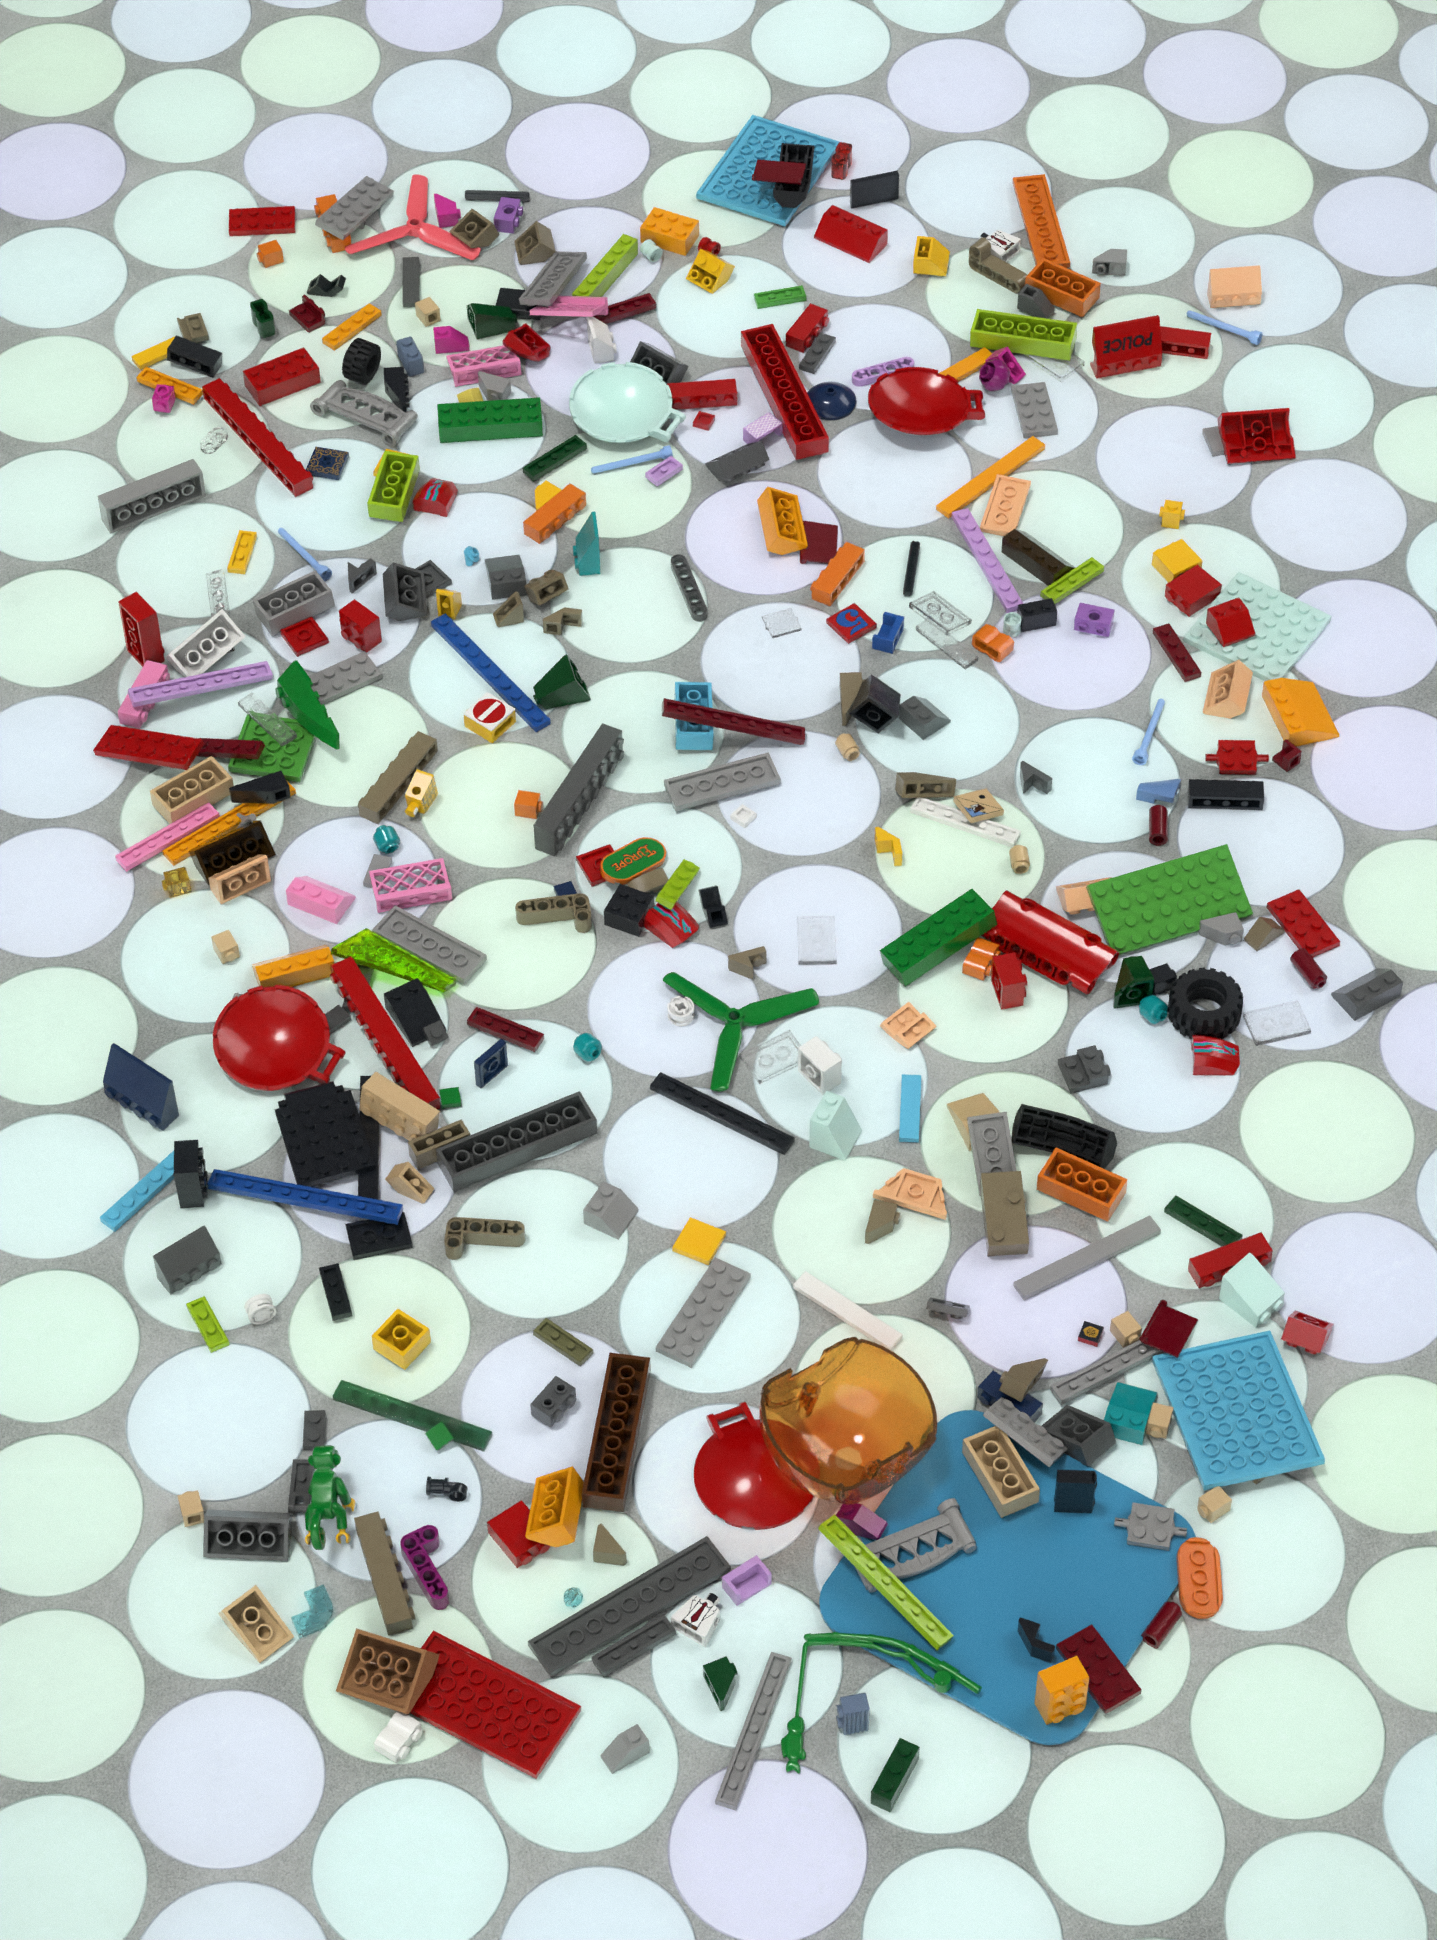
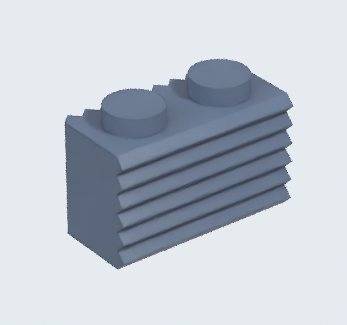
M410 336L397 340V355L408 375L411 377L424 373L423 356L418 350L414 339Z
M866 1692L840 1697V1705H836L838 1729L842 1728L845 1736L847 1734L851 1735V1733H859L860 1731L868 1732L870 1708Z

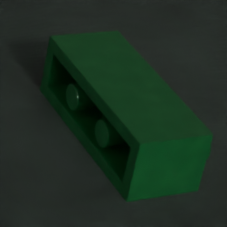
M899 1738L871 1791L872 1805L891 1813L919 1760V1746Z

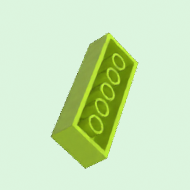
M977 309L970 331V347H985L986 349L999 350L1008 346L1012 353L1070 361L1077 338V323Z

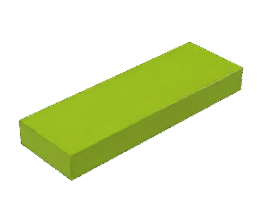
M205 1296L186 1304L211 1353L230 1345Z

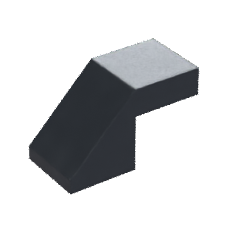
M320 274L310 281L307 294L333 297L343 290L346 278L340 275L330 282Z
M718 886L698 889L701 906L709 928L728 924L725 906L721 904Z
M1020 1617L1018 1633L1030 1656L1052 1663L1055 1645L1038 1640L1040 1633L1039 1623Z

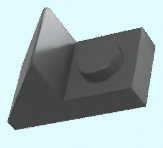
M370 558L365 563H362L359 568L349 562L347 563L350 592L354 593L377 574L376 562Z
M1025 761L1020 763V779L1023 794L1031 786L1045 794L1052 790V777Z

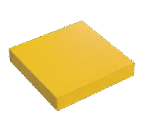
M690 1217L674 1243L672 1251L709 1265L726 1237V1231Z

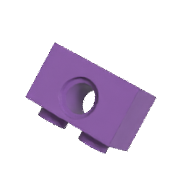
M501 197L494 216V226L498 232L514 234L515 228L519 226V216L523 214V206H521L520 199Z
M1079 603L1074 621V630L1109 637L1114 622L1115 610Z

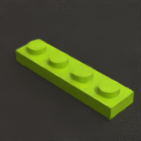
M1091 557L1040 592V596L1044 600L1052 598L1054 604H1056L1104 572V566Z
M683 859L659 892L655 901L672 910L698 874L700 867Z

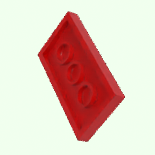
M295 206L229 209V236L295 233Z
M1300 889L1267 903L1266 908L1285 930L1297 948H1305L1312 958L1340 946V940Z

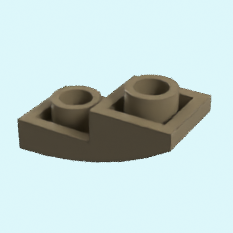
M659 868L629 881L627 885L645 893L652 891L657 893L662 890L669 879L664 869Z

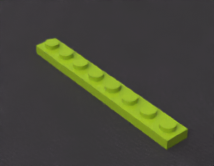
M835 1514L820 1524L819 1531L936 1650H939L953 1638L954 1635Z

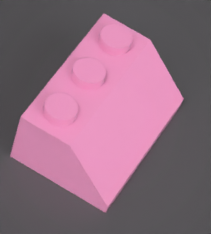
M308 876L295 877L286 889L288 905L335 924L340 921L356 898L353 894Z

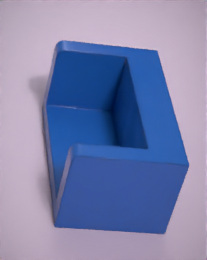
M884 612L883 624L878 635L874 634L872 637V649L893 654L904 630L903 616Z

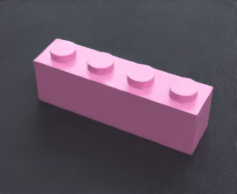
M147 660L131 688L169 681L170 674L168 673L167 665ZM127 694L118 710L120 724L140 729L143 722H146L148 713L154 708L155 703L133 707Z

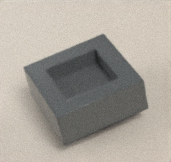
M441 1020L422 1029L430 1047L449 1038Z

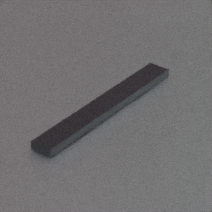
M662 1072L658 1074L650 1085V1090L783 1155L786 1154L795 1142V1137Z
M360 1076V1098L362 1085L371 1076ZM360 1111L359 1117L372 1154L375 1170L358 1174V1196L378 1200L380 1124L372 1117L366 1116Z

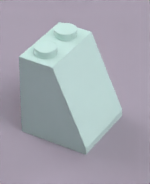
M826 1090L810 1118L809 1147L846 1161L862 1129L845 1097Z
M1249 1252L1223 1275L1219 1299L1257 1328L1261 1323H1266L1273 1312H1278L1283 1307L1285 1292Z

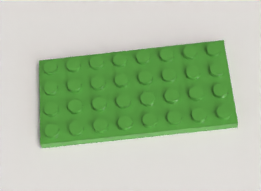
M1227 844L1089 884L1086 887L1108 946L1119 951V955L1199 932L1201 920L1235 912L1239 919L1252 916L1253 914Z

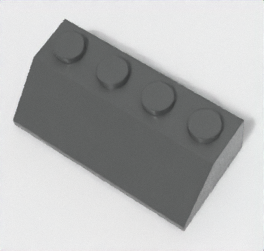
M208 1510L204 1515L203 1557L288 1561L292 1536V1513Z

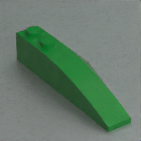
M297 660L293 661L277 680V688H275L277 698L282 700L284 708H287L291 715L306 730L332 748L340 749L339 732L331 717H328L324 704H320L318 692H313L311 688L313 683Z

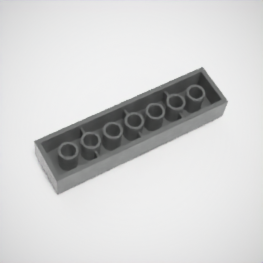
M603 723L601 724L534 823L536 850L556 856L558 851L563 849L566 839L571 837L574 827L581 822L582 815L589 810L592 800L597 798L600 788L605 786L610 773L613 774L616 764L624 757L622 730Z
M579 1091L437 1148V1163L453 1192L597 1134V1119Z

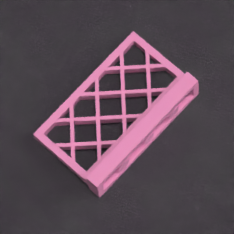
M558 296L551 306L543 307L538 305L531 309L530 315L579 317L607 315L608 300L607 297Z
M504 345L446 356L455 387L478 383L479 371L503 378L522 375L519 357Z
M443 858L369 871L378 913L390 911L395 905L403 909L452 900L451 885ZM432 866H441L438 872L431 870ZM420 869L422 873L418 876L412 873V871ZM398 872L404 874L401 879L393 875ZM426 873L434 876L430 881L423 878ZM381 875L386 877L382 882H379L374 878L375 876ZM408 876L415 879L412 884L405 882ZM437 879L445 882L437 885L434 884ZM389 880L396 882L393 888L385 884ZM419 882L426 885L420 888L415 887ZM400 885L408 888L407 890L397 891ZM382 888L389 891L386 894L378 895Z

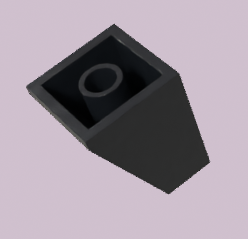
M871 674L862 682L849 714L879 734L898 718L901 694Z

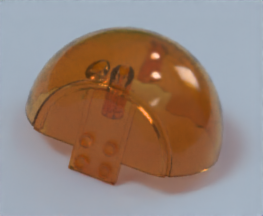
M857 1337L843 1339L824 1349L818 1362L792 1375V1369L789 1368L769 1379L761 1390L759 1420L762 1437L770 1457L782 1474L795 1486L816 1498L829 1502L851 1505L878 1495L910 1472L924 1458L937 1439L935 1437L937 1434V1413L931 1393L925 1382L903 1358L884 1346L868 1340H858Z

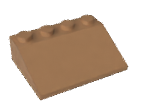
M356 1628L336 1691L409 1715L434 1674L439 1654Z

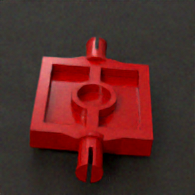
M1218 740L1217 753L1205 754V761L1217 762L1219 774L1256 775L1257 762L1269 761V754H1257L1255 740Z

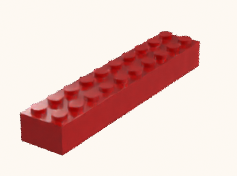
M769 324L741 331V347L774 416L783 423V434L795 459L799 460L829 452V437L774 325Z

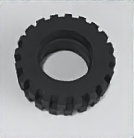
M1205 968L1189 970L1188 974L1183 973L1180 975L1179 979L1173 982L1170 989L1168 1002L1169 1020L1173 1023L1172 1025L1176 1030H1180L1183 1036H1189V1039H1192V1035H1205L1223 1039L1228 1036V1033L1232 1034L1240 1023L1243 993L1239 984L1235 983L1231 976L1227 977L1223 971L1217 972L1214 968H1210V970ZM1196 999H1209L1218 1003L1221 1007L1212 1011H1204L1195 1008L1190 1002Z

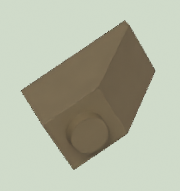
M879 1200L873 1201L865 1231L866 1244H870L893 1232L894 1225L899 1224L900 1213L897 1212L898 1204Z

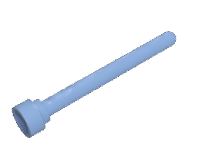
M1187 311L1188 317L1246 337L1252 344L1259 345L1262 340L1263 333L1260 331L1250 332L1194 311Z
M670 445L658 452L594 466L591 468V472L595 474L658 458L667 459L670 456L673 457Z
M284 528L278 529V533L317 571L324 581L330 579L332 571L327 566L320 565Z
M1164 699L1158 700L1140 749L1136 750L1133 754L1132 760L1137 765H1145L1147 762V749L1165 704Z

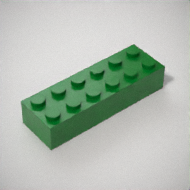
M540 397L437 404L440 443L543 436Z
M971 888L879 950L883 964L906 987L998 925L995 912Z

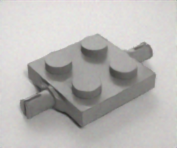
M1132 1503V1510L1128 1519L1115 1517L1114 1526L1127 1528L1128 1545L1169 1551L1173 1535L1186 1537L1187 1528L1175 1527L1173 1520L1175 1509Z

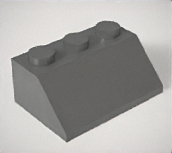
M642 341L639 342L630 361L654 370L663 377L666 385L667 383H680L689 367L655 346Z
M761 440L739 447L705 463V465L718 481L725 480L727 483L736 479L735 475L740 474L742 476L750 473V469L753 467L758 469L765 466L764 462L770 459Z
M393 562L382 574L385 616L399 621L426 616L427 604L424 572Z
M1377 968L1332 992L1331 996L1355 1021L1400 997L1403 981L1392 969Z
M204 1225L153 1255L157 1279L170 1295L180 1291L187 1284L198 1280L202 1275L210 1270H215L222 1264L220 1253Z

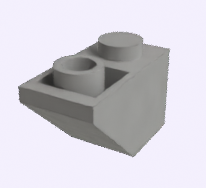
M1109 249L1093 259L1092 274L1125 276L1127 250Z

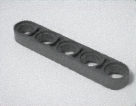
M680 554L671 557V569L693 620L698 622L704 621L707 618V607L687 559ZM677 561L683 562V564L676 565L674 563ZM685 573L688 576L680 577L679 575ZM692 586L693 589L687 590L685 587ZM696 598L698 601L691 602L690 599ZM696 611L704 612L701 615L695 614Z

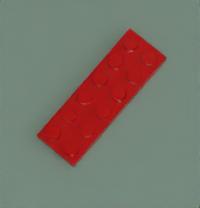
M110 725L93 751L97 756L187 770L204 746V742L198 738Z

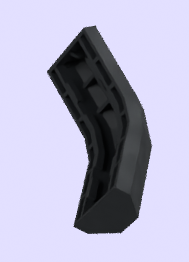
M782 143L780 161L806 163L801 185L775 184L773 197L782 207L796 208L806 199L811 182L814 145Z
M1021 1104L1016 1112L1011 1139L1014 1144L1052 1153L1055 1148H1059L1103 1169L1114 1158L1117 1140L1113 1131L1073 1116Z

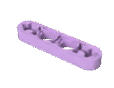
M902 357L855 370L852 373V383L859 387L875 383L881 375L895 372V370L888 371V368L914 367V360L911 357ZM877 372L879 375H872L871 373Z

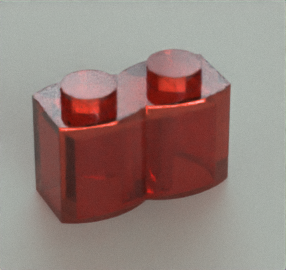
M840 142L836 146V153L832 156L831 177L844 180L852 164V144Z

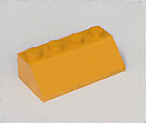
M767 486L757 499L767 551L785 555L807 548L808 544L798 496Z
M322 945L252 964V968L259 986L284 985L294 987L330 977L331 965L334 964V959L330 948L327 945Z
M573 1466L536 1478L525 1535L527 1539L552 1547H560L575 1542L584 1482Z

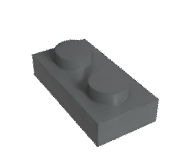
M930 1297L927 1301L926 1309L931 1310L933 1314L942 1315L947 1313L951 1314L952 1318L963 1319V1317H967L969 1314L970 1306Z
M325 1410L304 1411L303 1451L313 1450L316 1446H324Z

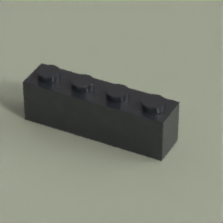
M1189 779L1187 791L1188 808L1263 810L1264 782Z

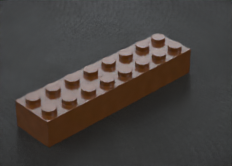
M609 1353L582 1489V1507L624 1512L651 1373L650 1357Z

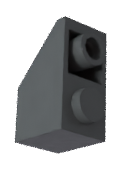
M1026 284L1018 293L1017 309L1046 319L1055 311L1054 306L1041 289Z

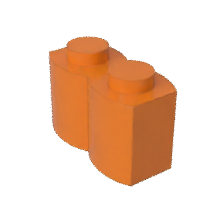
M985 624L972 637L973 647L982 653H986L997 662H1001L1014 648V641L1009 635L1000 633L996 627Z
M978 937L964 960L962 973L984 981L986 976L991 975L992 956L1001 955L999 945Z

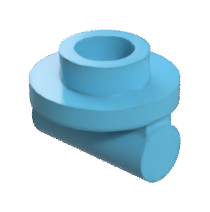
M468 546L464 550L467 566H472L473 562H477L480 559L479 551L475 547Z

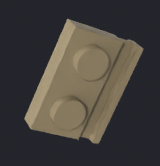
M201 313L184 316L183 319L177 318L183 338L195 343L209 340Z

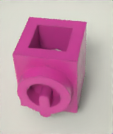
M157 384L152 397L154 411L171 412L176 399L174 386Z

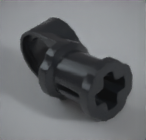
M427 1477L426 1495L431 1493L443 1494L457 1502L464 1501L467 1498L468 1487L465 1484L449 1482L447 1477L445 1479Z

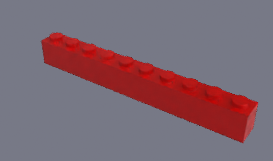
M218 378L202 386L206 402L295 497L313 489V476L311 472L304 469L302 463L297 461L293 453L288 451L284 444L276 439L274 433L267 429L264 422H260L256 414L248 409L247 404L239 399L237 393L231 391L227 383Z
M352 956L332 964L330 974L332 983L338 985L341 997H346L350 1012L356 1014L355 1017L358 1025L364 1027L365 1035L368 1040H372L376 1054L382 1056L384 1067L390 1069L394 1083H398L400 1087L437 1110L440 1109L439 1095Z

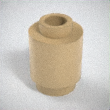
M844 733L837 737L835 745L842 756L848 761L858 758L860 755L859 747L851 734Z
M1022 845L1013 846L1009 850L1011 868L1015 873L1023 874L1029 870L1030 866L1028 849Z

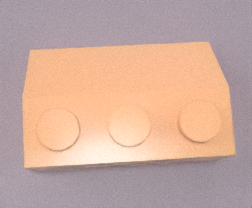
M1260 265L1210 269L1207 290L1210 308L1256 305L1261 303Z
M1240 660L1211 672L1203 713L1230 719L1244 713L1253 672Z
M256 855L209 877L210 890L220 904L270 882L268 857L266 855Z
M1112 877L1056 886L1063 910L1069 912V914L1081 913L1080 910L1083 909L1095 911L1086 887L1089 884Z

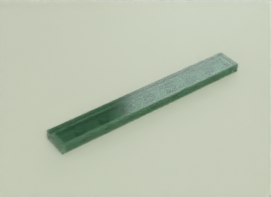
M344 1380L340 1381L333 1394V1400L425 1432H428L443 1421L455 1438L452 1441L483 1452L493 1435L490 1430Z

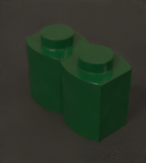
M259 299L250 302L252 322L258 328L259 335L263 338L275 335L274 317L272 312L268 310L266 301Z

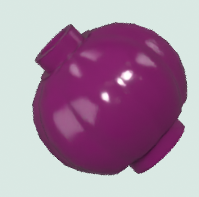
M989 360L980 369V382L988 391L1002 390L1010 380V370L1002 360Z

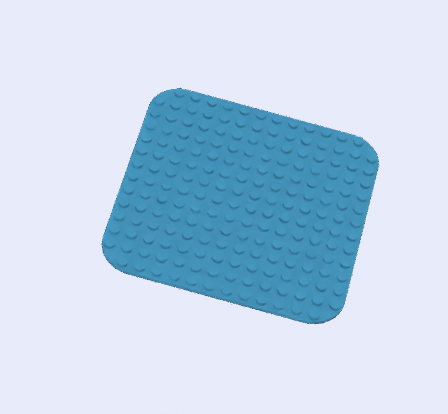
M975 1410L954 1412L941 1419L935 1425L874 1512L888 1523L880 1537L881 1539L940 1515L937 1507L942 1502L951 1498L957 1500L960 1506L959 1511L976 1541V1550L968 1554L963 1550H959L948 1560L926 1572L900 1579L915 1597L954 1635L953 1638L939 1650H936L878 1590L870 1593L865 1588L854 1565L845 1556H843L822 1587L819 1599L822 1618L833 1632L874 1634L905 1641L910 1645L913 1644L918 1649L934 1656L938 1660H944L960 1670L962 1675L982 1687L980 1693L976 1694L959 1682L951 1681V1689L944 1694L1032 1742L1043 1745H1059L1069 1742L1086 1729L1099 1709V1705L1087 1691L1086 1707L1081 1713L1069 1715L1058 1723L1046 1725L1034 1704L1038 1672L1065 1661L1056 1650V1644L1091 1624L1123 1666L1126 1667L1143 1640L1141 1634L1164 1602H1168L1177 1588V1551L1186 1540L1196 1537L1188 1521L1174 1511L1173 1520L1175 1527L1187 1528L1186 1537L1173 1535L1169 1551L1128 1545L1127 1528L1114 1526L1115 1517L1128 1519L1131 1514L1132 1503L1165 1507L1164 1505L1066 1454L1060 1457L1052 1466L1048 1467L1010 1436H1008L1040 1488L1038 1503L1001 1518L962 1453L963 1439L996 1425L983 1416L984 1412ZM1057 1470L1096 1472L1097 1487L1092 1513L1054 1512ZM937 1532L935 1543L937 1547L942 1548L945 1544L953 1542L949 1537ZM860 1537L864 1545L876 1541ZM918 1539L916 1550L918 1555H924L926 1552L934 1550L932 1546ZM899 1547L897 1556L899 1563H905L906 1560L914 1559L913 1554ZM879 1555V1560L886 1567L893 1568L895 1566L894 1562ZM1020 1617L1039 1623L1040 1633L1038 1640L1055 1645L1052 1663L1030 1656L1018 1633ZM874 1643L887 1650L906 1653L902 1649L890 1645ZM861 1647L935 1688L933 1684L922 1678L913 1666L902 1657H892L876 1649ZM910 1656L925 1674L934 1679V1675L937 1672L935 1669Z

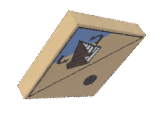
M987 788L957 795L953 799V802L970 823L1004 814V809Z

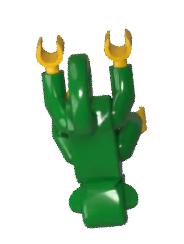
M332 1445L316 1446L313 1449L312 1455L308 1457V1463L317 1470L313 1473L308 1488V1493L311 1495V1503L308 1504L305 1512V1526L308 1531L305 1542L310 1545L311 1538L315 1550H323L325 1548V1531L320 1527L321 1520L334 1519L336 1517L337 1529H339L336 1541L341 1544L342 1535L346 1536V1543L351 1541V1536L346 1532V1507H350L354 1511L356 1501L350 1497L343 1480L333 1471L340 1463L341 1457ZM338 1496L342 1503V1506L337 1502Z

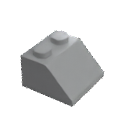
M603 1181L583 1209L584 1224L619 1240L639 1209L621 1189Z

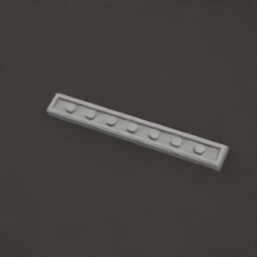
M1149 1215L1015 1281L1013 1286L1022 1299L1026 1300L1161 1234V1229Z
M771 1652L717 1794L716 1805L737 1810L790 1668L791 1657Z

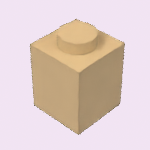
M430 297L415 303L416 316L425 327L441 321L440 308Z
M229 930L211 936L213 949L222 964L240 957L238 944Z
M1129 1311L1111 1319L1110 1332L1123 1348L1140 1340L1142 1328Z
M1153 1402L1147 1422L1146 1434L1155 1438L1161 1437L1166 1439L1174 1407Z
M1217 1486L1199 1497L1197 1509L1203 1518L1212 1523L1230 1511L1232 1499L1220 1486Z
M198 1490L193 1492L187 1491L177 1495L185 1527L204 1523V1511Z

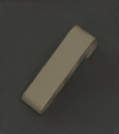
M981 237L969 248V266L971 269L1014 293H1019L1025 286L1027 274L992 255L991 244L988 239Z
M582 893L522 900L515 906L516 920L521 925L574 919L575 929L578 932L587 933L592 928L589 898Z
M465 1217L449 1219L444 1238L446 1256L452 1260L462 1257L465 1244L520 1247L526 1241L525 1227L520 1221Z

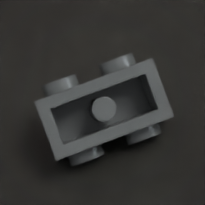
M555 1376L530 1404L531 1415L547 1426L552 1427L555 1422H559L562 1419L564 1412L568 1408L574 1406L577 1400L576 1388Z

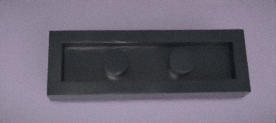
M339 1263L320 1267L319 1273L332 1321L352 1317V1310Z

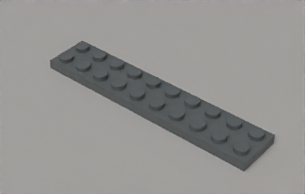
M706 1536L528 1641V1646L550 1677H553L730 1572L731 1566L709 1537Z

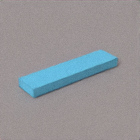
M902 1074L899 1142L919 1143L921 1075Z

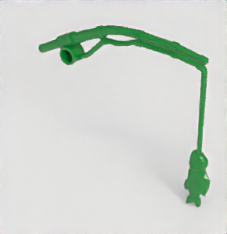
M838 1632L805 1634L804 1639L806 1642L802 1648L795 1717L787 1723L788 1734L781 1739L783 1758L787 1756L789 1760L786 1764V1772L795 1770L800 1774L801 1769L798 1760H803L806 1757V1752L803 1749L805 1724L799 1714L807 1649L812 1645L864 1647L876 1649L892 1657H902L913 1666L922 1678L933 1684L936 1691L940 1693H946L951 1689V1681L959 1682L976 1694L980 1693L982 1687L962 1675L960 1670L944 1660L940 1661L905 1641L874 1634ZM874 1643L890 1645L902 1649L906 1653L887 1650ZM910 1656L935 1669L937 1672L934 1675V1679L925 1674Z

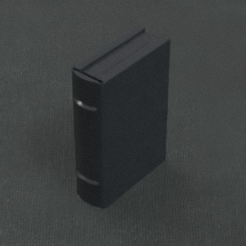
M500 288L495 306L510 307L512 313H515L516 317L520 319H541V315H530V310L538 305H520L519 298L525 290Z
M1057 1470L1054 1512L1092 1513L1097 1487L1096 1472Z

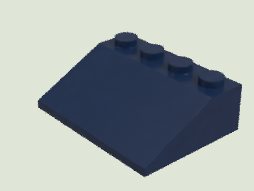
M113 1043L110 1048L103 1078L104 1093L110 1099L114 1098L124 1108L132 1110L139 1118L143 1117L153 1127H158L164 1131L179 1116L173 1081Z

